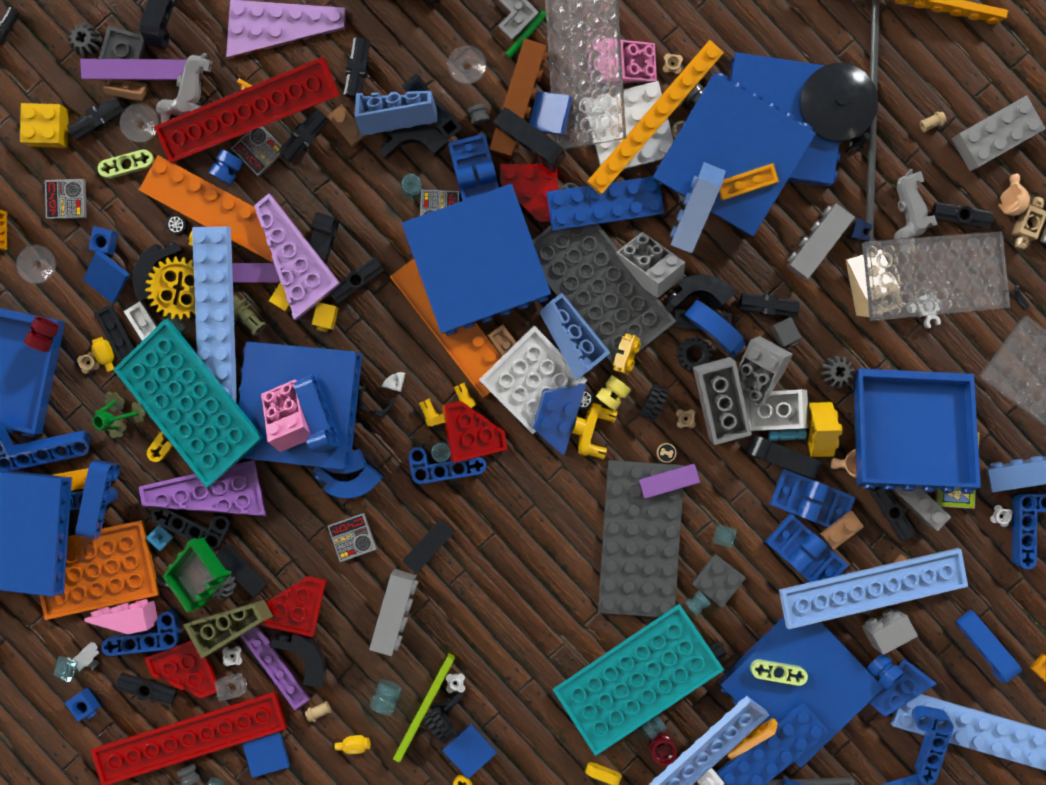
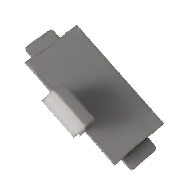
M90 642L72 659L73 662L70 666L73 671L75 669L81 671L85 666L91 667V670H93L99 664L98 660H93L99 654L95 642Z

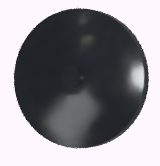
M832 63L819 68L807 79L800 93L799 110L804 123L813 127L812 131L816 133V136L831 142H844L856 138L872 124L878 110V94L873 81L863 70L847 63Z

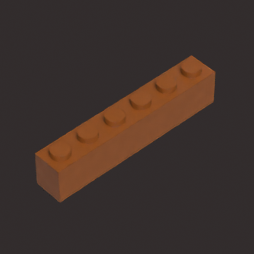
M525 38L503 104V108H508L522 119L529 118L531 107L528 106L530 100L534 101L537 89L534 87L536 81L540 82L543 71L540 68L542 63L546 64L549 54L546 52L547 45ZM496 128L490 146V153L512 160L513 154L517 155L520 145Z

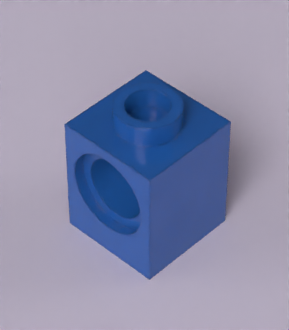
M93 226L89 249L95 252L100 250L105 255H114L119 233ZM105 238L106 245L101 247L100 242Z
M88 687L65 702V705L78 722L83 718L86 721L96 714L95 710L101 706ZM81 702L86 704L87 710L82 708Z

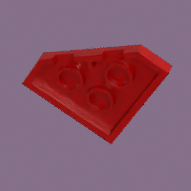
M500 164V185L503 187L512 183L519 204L538 223H551L546 192L558 190V168L555 172H552L543 164Z
M458 401L442 405L452 462L455 463L508 450L505 431L471 409L467 404Z
M307 576L267 601L266 604L273 617L260 625L314 637L327 580Z
M192 640L144 658L152 677L160 678L176 688L191 692L196 697L203 698L221 690L208 656L201 659Z

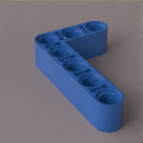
M0 419V471L7 472L86 455L93 438L86 431H78L13 445Z

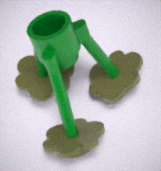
M108 392L105 394L106 406L96 410V415L92 419L96 429L100 432L108 430L110 431V437L116 438L122 437L123 432L126 430V424L123 423V419L134 416L136 423H142L146 413L140 403L133 402L131 413L114 417L111 413L105 411L109 408L113 412L121 411L125 401L118 393Z

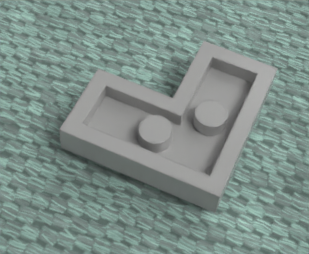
M498 0L510 12L498 25V28L513 41L538 16L539 12L527 0Z

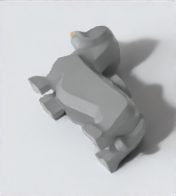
M203 53L201 56L191 55L188 57L183 74L179 75L176 86L180 87L177 98L174 100L163 99L157 103L156 112L161 116V123L170 120L172 114L180 116L202 107L197 105L201 97V74L203 70L211 72L213 61L205 59L207 57L206 53Z
M909 169L906 175L899 178L897 182V192L900 200L898 208L905 215L906 225L894 235L895 242L898 245L904 246L909 254L914 251L913 237L922 235L926 228L938 225L935 215L927 216V206L917 191V182H924L922 172L912 174V169Z

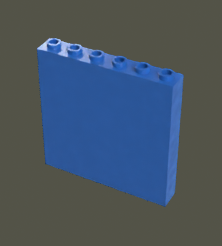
M736 52L732 57L729 81L733 84L737 82L746 88L745 91L750 94L754 92L763 98L761 101L777 105L779 107L778 111L783 114L786 112L796 117L795 121L802 124L804 121L799 110L801 90L807 79L816 70L825 65ZM815 135L787 181L824 187L831 186L837 179L838 172L835 169L836 163L840 160L838 148L842 142L827 141Z
M714 73L652 178L686 197L687 193L691 194L693 190L690 187L694 176L699 175L704 162L726 170L724 179L774 163L779 180L778 183L721 201L720 194L718 193L710 211L746 234L754 236L816 133L812 131L813 127L804 122L800 124L795 121L796 117L787 112L783 114L778 111L779 107L777 105L761 101L763 98L754 92L752 94L746 92V88L737 82L735 84L728 81L729 77L723 73Z
M512 183L402 222L441 334L446 333V336L457 333V329L464 326V329L476 326L475 322L482 320L485 323L493 320V316L499 313L501 316L512 313L511 309L519 307V310L529 307L530 302L537 300V303L549 300L548 296L551 295Z
M0 308V419L7 432L15 433L16 431H21L24 436L34 437L35 434H42L65 321L46 318L55 322L60 327L56 336L51 338L53 343L49 352H42L24 344L28 331H32L30 326L36 315Z
M246 342L243 348L244 363L241 367L242 381L239 386L240 400L238 406L264 438L242 458L342 470L350 469L362 353ZM314 375L319 382L338 433L340 446L324 453H312L307 441L279 452L267 440L261 394L296 379L299 381Z
M858 369L853 374L857 486H863V489L867 490L883 487V490H895V488H902L903 491L922 489V492L942 490V493L961 491V494H973L975 490L981 488L974 374Z
M0 471V590L52 597L64 593L72 477Z
M784 617L718 679V682L721 684L719 689L726 696L730 694L734 698L732 702L735 705L748 696L768 712L770 716L761 724L771 718L778 721L802 700L830 732L791 763L792 765L796 763L800 768L884 688L821 622L787 629ZM757 659L800 666L807 672L808 679L801 686L758 679L751 673L750 666ZM762 665L759 668H755L758 674H760V671H767L769 673V670L764 669ZM778 667L774 670L775 677L783 676V668ZM799 671L797 674H791L789 672V675L794 676L796 680H798L799 677H802Z

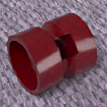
M35 316L30 326L32 331H28L24 344L42 352H49L53 343L51 338L56 336L60 326L51 320Z
M657 733L652 736L649 741V748L654 761L662 766L672 764L677 757V750L671 737L665 733Z

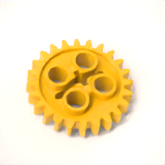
M174 257L173 262L166 258L165 265L161 261L158 262L160 268L153 266L152 269L155 274L148 273V276L152 279L145 281L146 284L150 285L145 291L151 292V295L146 298L153 299L150 306L157 305L156 312L163 310V317L170 313L171 319H174L175 315H177L178 319L181 320L183 314L186 318H190V312L196 315L194 284L193 286H188L184 282L186 276H191L194 279L193 260L185 263V257H183L178 262L177 257ZM181 271L182 278L179 287L182 288V291L178 292L177 304L173 305L176 289H173V286L178 284V274ZM166 272L174 274L175 279L173 282H168L165 279ZM162 291L170 292L171 299L169 301L161 298ZM182 295L190 297L191 302L189 305H184L181 302Z

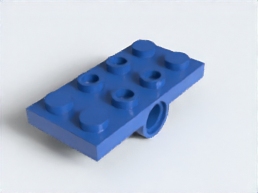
M485 134L448 143L463 201L499 188Z
M782 469L769 504L829 527L851 510L856 497Z
M791 513L765 540L772 549L809 582L839 576L848 566L822 539L812 533Z

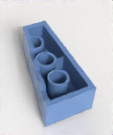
M432 91L407 92L405 95L390 92L387 96H380L379 93H371V96L356 93L354 117L361 136L372 135L379 132L437 122V108Z
M705 162L703 163L699 175L694 176L690 185L693 188L691 194L687 193L683 202L686 207L684 210L680 209L676 220L679 221L677 227L673 226L669 236L672 237L670 245L690 253L693 252L719 193L726 170Z
M563 293L551 300L539 311L576 380L610 354V351Z
M1034 456L1028 460L1015 459L1007 464H1002V462L991 463L990 467L985 468L991 492L1046 484V456Z

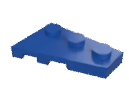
M904 659L898 666L904 672V675L888 690L883 688L869 704L886 717L937 683Z

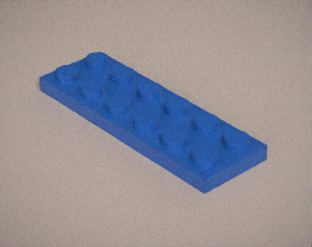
M652 177L612 182L601 195L591 186L546 192L552 231L665 214L660 184Z
M802 700L777 721L778 725L775 735L730 760L716 774L725 783L724 785H766L830 732L829 729Z

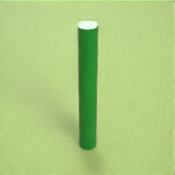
M544 10L538 14L505 53L508 58L511 59L522 46L524 38L528 39L548 16Z

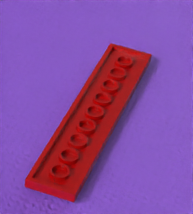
M320 57L154 126V129L169 162L173 163L340 96L325 57Z
M273 691L91 749V754L101 785H109L285 730L287 725L277 693Z

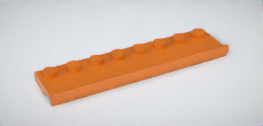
M157 155L140 189H138L139 191L206 227H231L232 241L274 263L273 255L266 241L265 232L261 227L254 206Z
M413 258L391 275L390 278L484 398L490 391L479 379L502 356L476 322V326L464 329V326L457 329V333L446 336V333L441 334L415 259Z

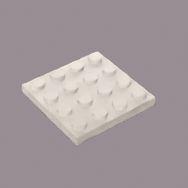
M659 81L584 99L600 166L660 98L662 93ZM668 118L623 170L663 160L673 143Z
M535 326L479 379L532 434L536 432L532 427L543 391L556 390L565 386H575L578 383H585L587 381L584 376L578 380L574 378L563 355Z

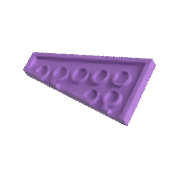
M255 460L235 464L209 488L204 486L196 474L139 487L143 507L266 516Z

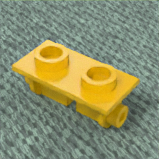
M625 333V336H622L618 349L625 352L624 355L616 354L612 365L614 366L613 370L626 375L629 374V371H632L635 354L638 353L641 346L640 338L635 335L632 337V335Z

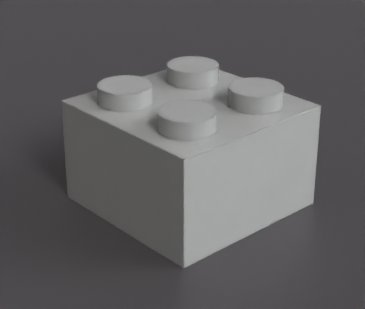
M895 608L882 612L883 615L877 618H870L865 622L866 624L861 626L871 646L883 655L918 637L908 616Z

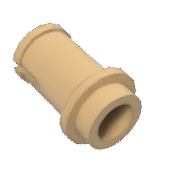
M935 112L933 116L919 121L921 130L926 132L936 126H943L947 121L946 116L943 112Z
M325 701L314 708L309 707L305 711V715L309 722H315L317 718L331 713V708L328 702Z

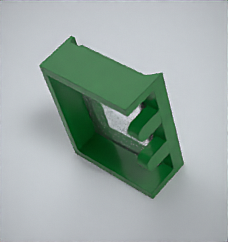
M205 537L200 539L194 538L188 541L186 548L176 556L177 559L167 567V571L162 576L187 613L203 608L232 574V572L225 570L206 543Z

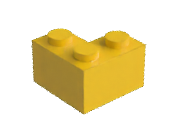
M832 402L809 403L810 433L807 444L811 457L834 456L835 450L839 447V435H842V425L838 423V411L834 409Z

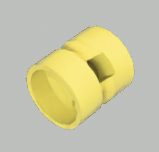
M611 375L605 383L606 388H601L595 397L613 411H616L621 404L620 399L626 398L631 389Z

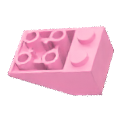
M606 38L594 45L596 83L614 85L657 81L655 43Z
M296 379L261 394L267 440L279 452L307 441L308 436H311L294 388Z
M141 599L130 605L126 602L116 605L117 607L110 608V606L98 608L97 611L91 612V616L84 619L87 623L131 634L150 629L157 624L158 616L155 601Z

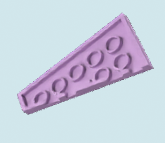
M230 0L226 57L231 59L241 54L247 55L253 51L282 46L300 39H309L311 36L344 30L346 9L342 7Z
M267 194L254 207L261 227L265 232L266 241L273 255L272 258L280 282L284 287L287 302L290 304L293 319L298 320L341 283L273 196Z

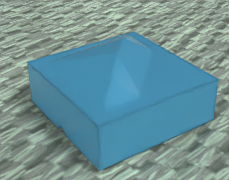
M158 525L145 539L158 551H161L174 537L164 527Z

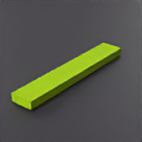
M448 653L401 741L393 760L399 762L403 758L454 661V655Z

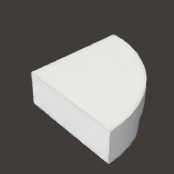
M399 372L390 375L384 381L382 387L401 392L406 373Z

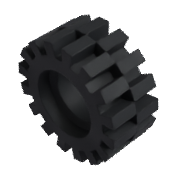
M691 337L679 344L676 358H678V363L683 369L693 371V367L712 361V348L708 342L704 341L705 339ZM691 347H697L701 351V358L697 362H692L687 357V352Z
M654 384L644 401L640 416L655 422L663 408L669 391Z
M435 707L424 716L429 730L432 731V734L436 736V739L441 744L445 745L457 736V730L454 728L455 726L452 724L451 719L439 707Z

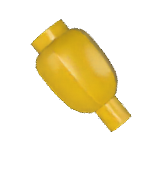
M103 337L92 340L91 351L97 362L105 365L107 372L113 370L112 361L114 354L109 342L104 340Z
M363 735L346 737L343 742L335 743V751L343 750L346 754L365 753L366 750L370 749V738H365Z

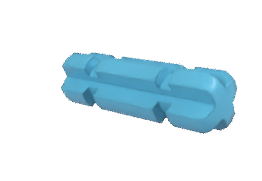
M795 429L779 430V432L773 430L768 432L770 441H778V439L781 441L796 440V438L806 439L807 437L806 429H797V431Z

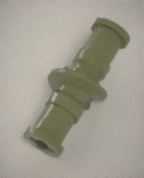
M233 294L234 320L240 319L252 331L253 336L259 335L266 328V323L261 322L251 311L253 305L245 306L247 299L244 298L240 301Z

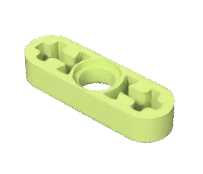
M144 149L101 161L98 165V172L103 177L112 179L151 168L155 157L151 152ZM143 155H146L147 157H149V159L146 160L147 163H144V162H142V161H138V162L135 161V159H137V160L143 159V158H144ZM125 159H130L131 161L129 169L122 168V162ZM106 165H108V166H110V167H116V166H117V168H118V169H116V168L110 169V170H109V172H110L109 174L104 171L105 169H107V166H106Z
M761 659L754 660L750 666L751 673L758 679L797 686L805 684L808 679L807 672L800 666ZM762 665L764 669L769 670V673L767 671H760V674H758L755 668H759ZM781 667L784 669V674L782 677L777 678L774 676V670ZM799 671L802 677H799L798 680H796L794 676L789 675V672L791 674H797Z

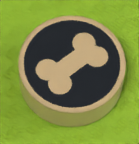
M663 443L657 448L656 454L659 460L671 462L676 457V449L669 443Z

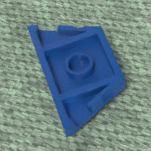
M578 383V385L570 387H560L556 390L543 391L532 428L563 455H565L586 387L584 383Z

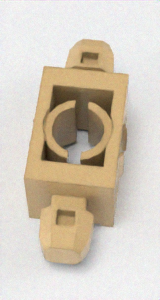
M1034 197L1028 208L1018 216L1011 235L1018 237L1016 238L1015 247L1020 250H1024L1030 241L1038 239L1046 218V211L1042 210L1044 205L1043 198ZM1028 218H1030V221H1031V223H1032V226H1031L1030 229H1029V226H1028V224H1027Z

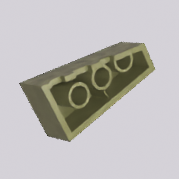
M261 600L184 624V627L202 659L272 618L273 615L265 601Z

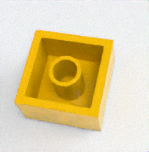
M21 103L20 142L29 147L68 148L67 125L69 110L60 104Z

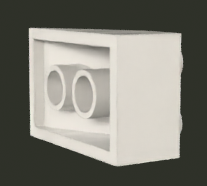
M807 390L772 391L762 408L745 399L751 431L809 428Z

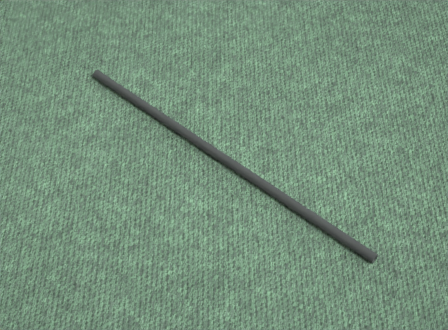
M872 0L870 78L876 90L878 87L880 0ZM877 113L874 121L868 127L871 139L868 140L866 222L873 225L871 230L866 229V235L870 236L868 241H865V254L873 252Z

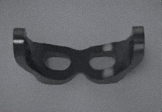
M363 385L359 394L358 408L384 418L392 408L395 397H392L389 406L384 410H370L363 402V394L366 390V386Z

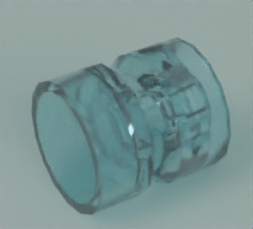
M379 680L375 690L377 694L373 696L369 707L377 713L390 716L393 714L396 706L395 700L399 699L402 688L394 682Z

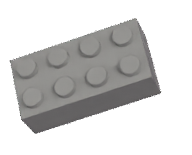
M1026 95L951 139L969 171L1046 128Z
M728 357L693 367L709 440L714 445L752 435L736 361Z
M394 569L391 573L369 650L392 656L394 651L398 652L403 637L400 636V632L403 633L408 620L405 614H409L413 599H410V596L414 595L418 585V581L415 580L416 574Z

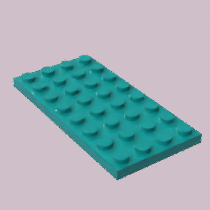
M164 319L113 369L206 488L211 487L264 438L169 319Z
M678 604L552 690L596 756L724 671V668L682 606Z

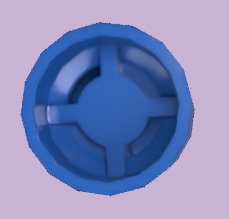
M221 149L216 158L218 162L213 163L208 173L232 185L236 177L235 171L240 170L244 161Z
M880 654L866 670L874 678L879 677L878 682L888 690L904 675V672L897 665H892V660L886 654Z

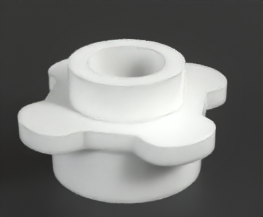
M996 505L990 521L1006 527L1011 521L1013 513L1010 509H1003L1002 506Z
M239 646L234 648L225 647L222 650L224 654L223 664L225 666L240 665L242 663V658L240 657L241 648Z
M461 673L448 674L446 676L448 681L447 692H464L463 680L465 676Z

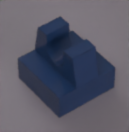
M857 218L854 221L849 240L856 242L868 241L870 236L864 235L863 230H871L873 225Z

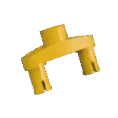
M465 382L460 384L462 392L458 385L453 387L460 401L467 404L470 408L476 405L474 399L470 397ZM430 398L425 400V403L424 401L418 403L426 418L427 427L445 423L443 413L440 415L436 414Z
M593 403L585 419L576 417L571 433L580 435L578 443V453L580 455H590L602 460L605 458V455L598 453V451L606 453L607 448L593 445L590 441L596 420L600 418L614 423L616 418L609 415L617 416V411L606 409L600 404Z

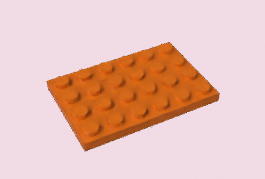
M144 520L102 528L97 540L76 536V534L68 536L64 593L53 597L39 595L44 619L48 620L159 595L160 591L156 583L157 578L149 541L145 539L147 532Z

